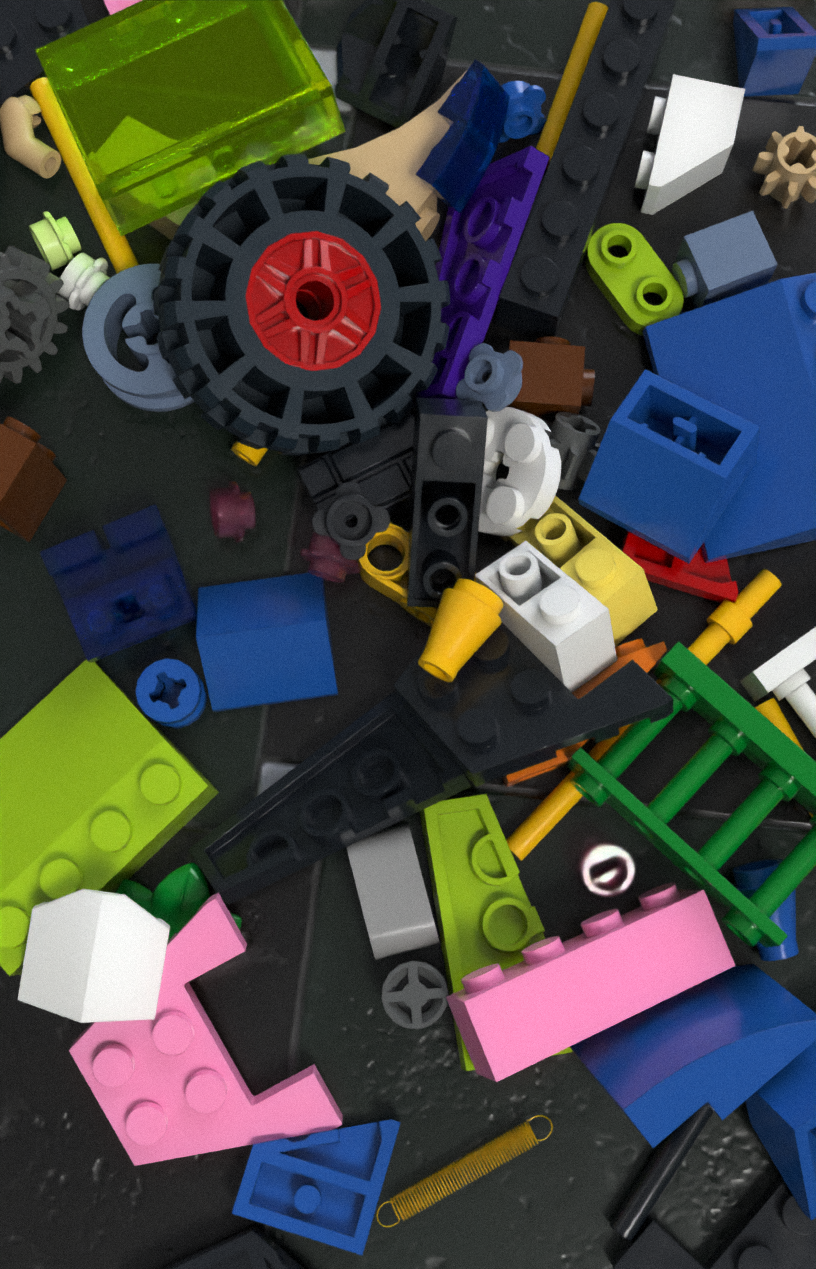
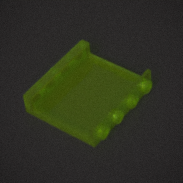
M142 0L35 50L96 189L121 236L200 200L218 181L224 182L232 178L237 170L243 166L259 160L265 165L275 164L282 155L299 154L346 132L332 85L282 0Z

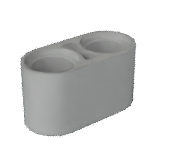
M408 821L389 826L346 847L375 959L378 960L440 943Z

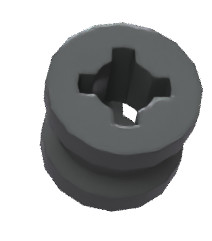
M412 959L400 963L390 971L383 984L381 998L385 1012L393 1022L404 1028L418 1030L431 1026L441 1018L447 1007L446 997L448 996V989L445 978L437 967L423 960Z

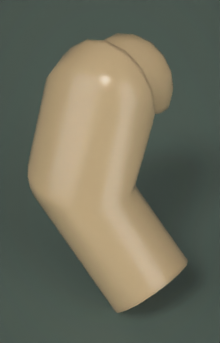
M27 95L18 98L9 97L0 108V128L5 152L9 157L41 177L51 178L56 174L61 165V155L58 151L34 136L33 128L38 127L41 123V118L34 115L41 112L39 104Z

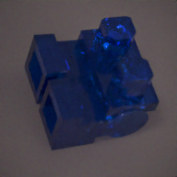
M156 504L102 526L110 544V549L107 548L105 541L92 530L40 552L48 573L53 577L61 594L86 659L90 663L197 619L196 599L183 569V564L166 518Z

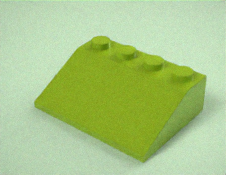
M90 656L0 739V966L9 976L22 975L31 913L34 906L43 902L53 901L83 888L115 893L123 880H128L219 793Z

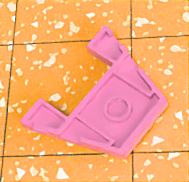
M219 892L209 897L184 927L168 941L155 1019L92 1022L69 1049L71 1056L134 1166L334 1130L341 1126L343 1122V1114L315 1064L256 1096L252 1095L189 984V981L246 951L247 943Z

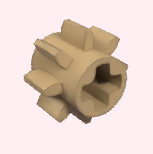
M799 126L796 132H792L784 138L781 134L774 131L765 147L767 152L759 153L753 166L754 172L765 174L764 183L759 192L760 195L769 194L774 199L781 201L785 209L789 207L791 202L801 197L807 202L813 203L816 199V137L805 132L803 126Z

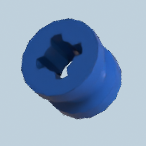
M167 658L155 661L144 669L137 681L135 692L138 705L147 716L164 727L178 729L189 726L198 720L205 710L207 702L205 684L190 666L180 660ZM165 685V690L163 691L162 697L156 699V697L161 695V690Z

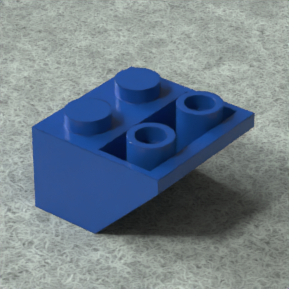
M645 369L610 419L578 498L579 504L689 564L756 464L760 427Z

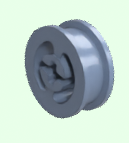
M160 264L137 265L125 269L108 279L89 302L82 327L85 352L90 363L102 377L108 388L125 403L138 409L154 412L180 409L195 401L190 396L184 399L173 382L177 375L169 358H162L158 343L152 345L154 342L153 335L158 332L159 334L161 333L159 316L154 315L153 307L154 291L159 286L161 274L159 270ZM122 329L128 336V339H125L126 344L139 364L145 369L144 371L137 372L119 364L117 343Z

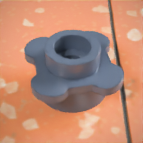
M487 343L475 346L469 354L470 362L465 370V378L457 384L456 395L459 400L481 401L491 412L501 411L516 399L521 390L522 357L513 350H509L504 354L495 352Z

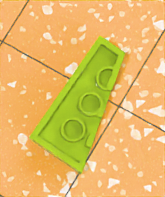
M487 794L442 800L420 811L449 995L464 989L461 979L469 973L492 964H499L503 971L525 960L521 952L523 949L545 939L543 934L545 929L535 906H531L518 876L520 871ZM453 1016L461 1070H475ZM568 1047L554 1055L570 1053L573 1051L570 1047Z

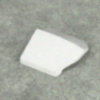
M83 888L53 901L40 903L33 907L17 1000L80 1023L154 1020L170 925L160 918H155L124 894Z

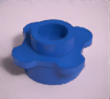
M511 81L498 87L491 95L487 104L488 112L493 118V124L488 130L490 138L495 142L502 143L509 138L520 139L539 133L546 122L544 114L541 113V105L546 100L543 88L537 85L531 86L524 81Z

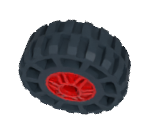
M305 154L282 155L275 164L265 165L259 160L239 168L232 178L224 182L218 181L200 198L178 227L162 257L159 266L161 271L159 286L154 291L153 303L154 315L159 316L161 333L157 336V342L162 358H169L177 375L173 379L174 384L184 399L190 396L203 410L201 417L215 429L220 430L224 428L238 436L237 442L257 450L267 448L278 451V454L300 456L337 450L339 447L350 442L354 445L362 443L379 435L380 427L390 422L392 424L400 421L414 407L412 399L415 395L428 389L438 371L432 361L435 353L446 348L449 334V326L446 323L440 322L441 309L450 305L448 281H439L435 263L442 260L438 247L433 238L425 242L415 225L421 217L407 201L399 206L386 194L389 185L372 173H369L363 179L349 174L351 167L348 162L326 157L320 165L309 164ZM296 300L306 308L308 319L299 312Z

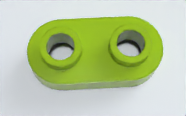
M613 223L601 227L593 234L585 257L587 272L631 331L644 336L643 330L646 326L680 315L684 303L682 289L637 229L627 224ZM614 245L622 246L627 250L628 255L622 258L614 257L609 253L608 248ZM648 292L657 293L663 299V303L657 306L650 305L644 300L643 295Z

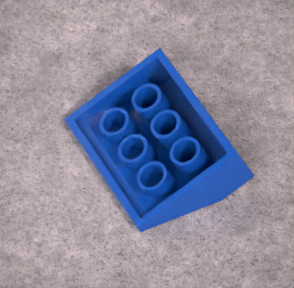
M816 273L779 279L646 326L643 330V335L654 374L760 427L756 464L701 545L705 563L816 540Z

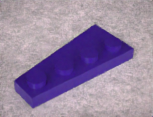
M532 146L454 180L439 248L442 260L437 262L435 266L439 281H448L450 305L441 309L440 321L449 326L446 348L435 353L432 363L436 365L438 371L428 389L418 392L412 399L414 407L416 405V397L459 400L456 395L457 384L465 378V370L470 362V352L475 346L484 341L550 158Z

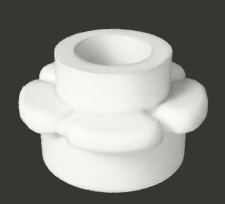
M80 253L67 265L60 277L64 285L57 293L69 301V308L79 311L89 305L97 290L110 279L106 271L108 262L104 258L94 260L86 253Z

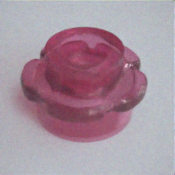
M229 481V487L211 489L210 513L215 537L217 539L233 537L236 543L242 542L245 530L254 529L255 508L251 492L240 493V488L236 481Z
M314 532L308 549H301V557L311 561L308 572L316 577L332 582L344 583L346 574H357L360 572L357 560H348L342 557L339 545L328 536H320Z

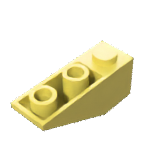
M556 495L549 509L539 520L530 518L523 526L516 528L522 530L521 532L513 536H500L505 542L510 540L516 547L527 541L609 609L615 647L658 610L644 569Z

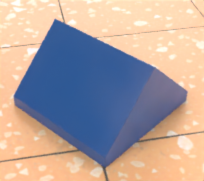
M322 571L198 588L196 640L213 712L338 695Z

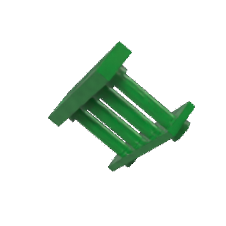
M678 641L661 659L653 672L661 680L659 685L673 698V713L653 723H650L649 718L632 723L597 761L580 747L572 755L567 765L575 773L570 782L582 796L596 807L600 808L604 802L608 803L697 886L704 890L708 896L727 912L721 920L740 940L750 947H754L758 941L765 948L779 946L788 935L769 918L816 866V761ZM692 708L711 725L708 729L710 737L657 796L645 806L616 779L680 710L688 712ZM742 752L762 770L758 774L761 782L703 847L696 852L672 831L667 824L730 754L739 756ZM794 798L813 815L809 820L812 828L754 894L747 899L718 870L782 799L789 802Z

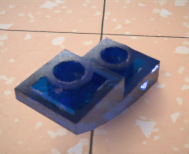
M476 59L461 80L453 87L450 95L437 111L450 125V128L440 142L433 147L428 158L415 174L443 203L459 214L472 197L493 158L503 131L510 96L486 66Z

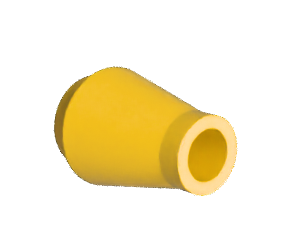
M464 578L458 579L453 589L447 588L443 591L425 649L418 660V664L436 678L452 682L462 666L501 625L502 621L499 613L504 606L502 600L490 589L475 581Z

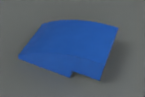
M755 964L734 966L570 1046V1048L603 1090L652 1148H654L704 1104H707L721 1120H724L816 1040V1013Z

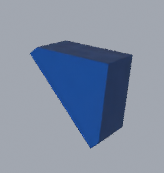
M793 7L734 9L733 26L739 88L745 89L744 97L799 94L816 56V30Z

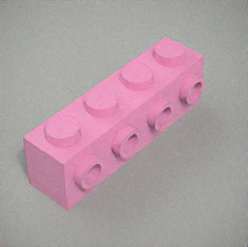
M675 882L655 887L641 894L638 897L641 906L630 912L620 915L618 909H612L599 913L583 921L581 927L584 933L563 943L559 936L541 940L523 949L521 952L525 960L502 971L499 964H492L464 976L461 979L464 989L447 996L446 999L476 1073L498 1082L736 966L705 891L678 890Z

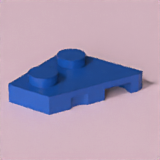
M390 1119L253 1144L231 1214L363 1255L401 1122Z

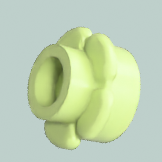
M48 211L42 213L44 219L30 225L29 230L44 261L50 265V270L53 271L66 264L68 265L74 258L73 254L81 251L82 248L68 219L64 216L55 220Z

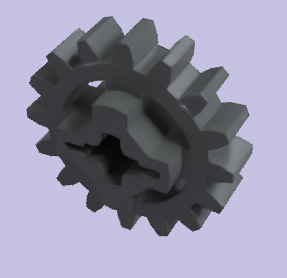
M8 246L5 253L0 251V382L4 376L17 384L22 380V368L28 367L34 372L39 373L42 370L39 356L43 352L51 355H56L58 352L51 339L54 333L61 334L67 331L68 326L57 320V314L69 308V301L56 295L64 283L61 278L49 273L50 265L14 246ZM12 279H22V280H20V281L17 283L16 281H14V280H12Z

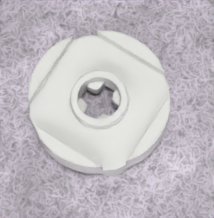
M505 407L498 412L486 411L488 422L478 529L479 532L497 536H513L522 531L516 528L523 526L530 518L539 520L552 504L561 476L559 449L550 445L549 436L545 432V430L551 432L547 424L533 414L512 407ZM503 460V464L509 467V474L506 479L501 478L496 482V471Z

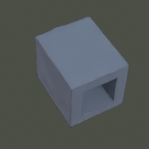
M750 211L684 236L675 262L672 265L673 277L682 289L684 298L690 296L695 309L768 284L778 264L754 212Z

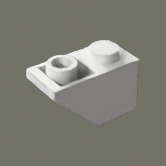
M673 74L667 98L655 96L648 123L647 133L657 135L654 152L643 150L636 177L635 188L645 189L641 213L653 215L722 174L734 144L745 89Z
M524 541L475 574L477 583L490 589L502 600L504 606L499 613V617L504 625L571 693L617 661L609 609L527 541Z

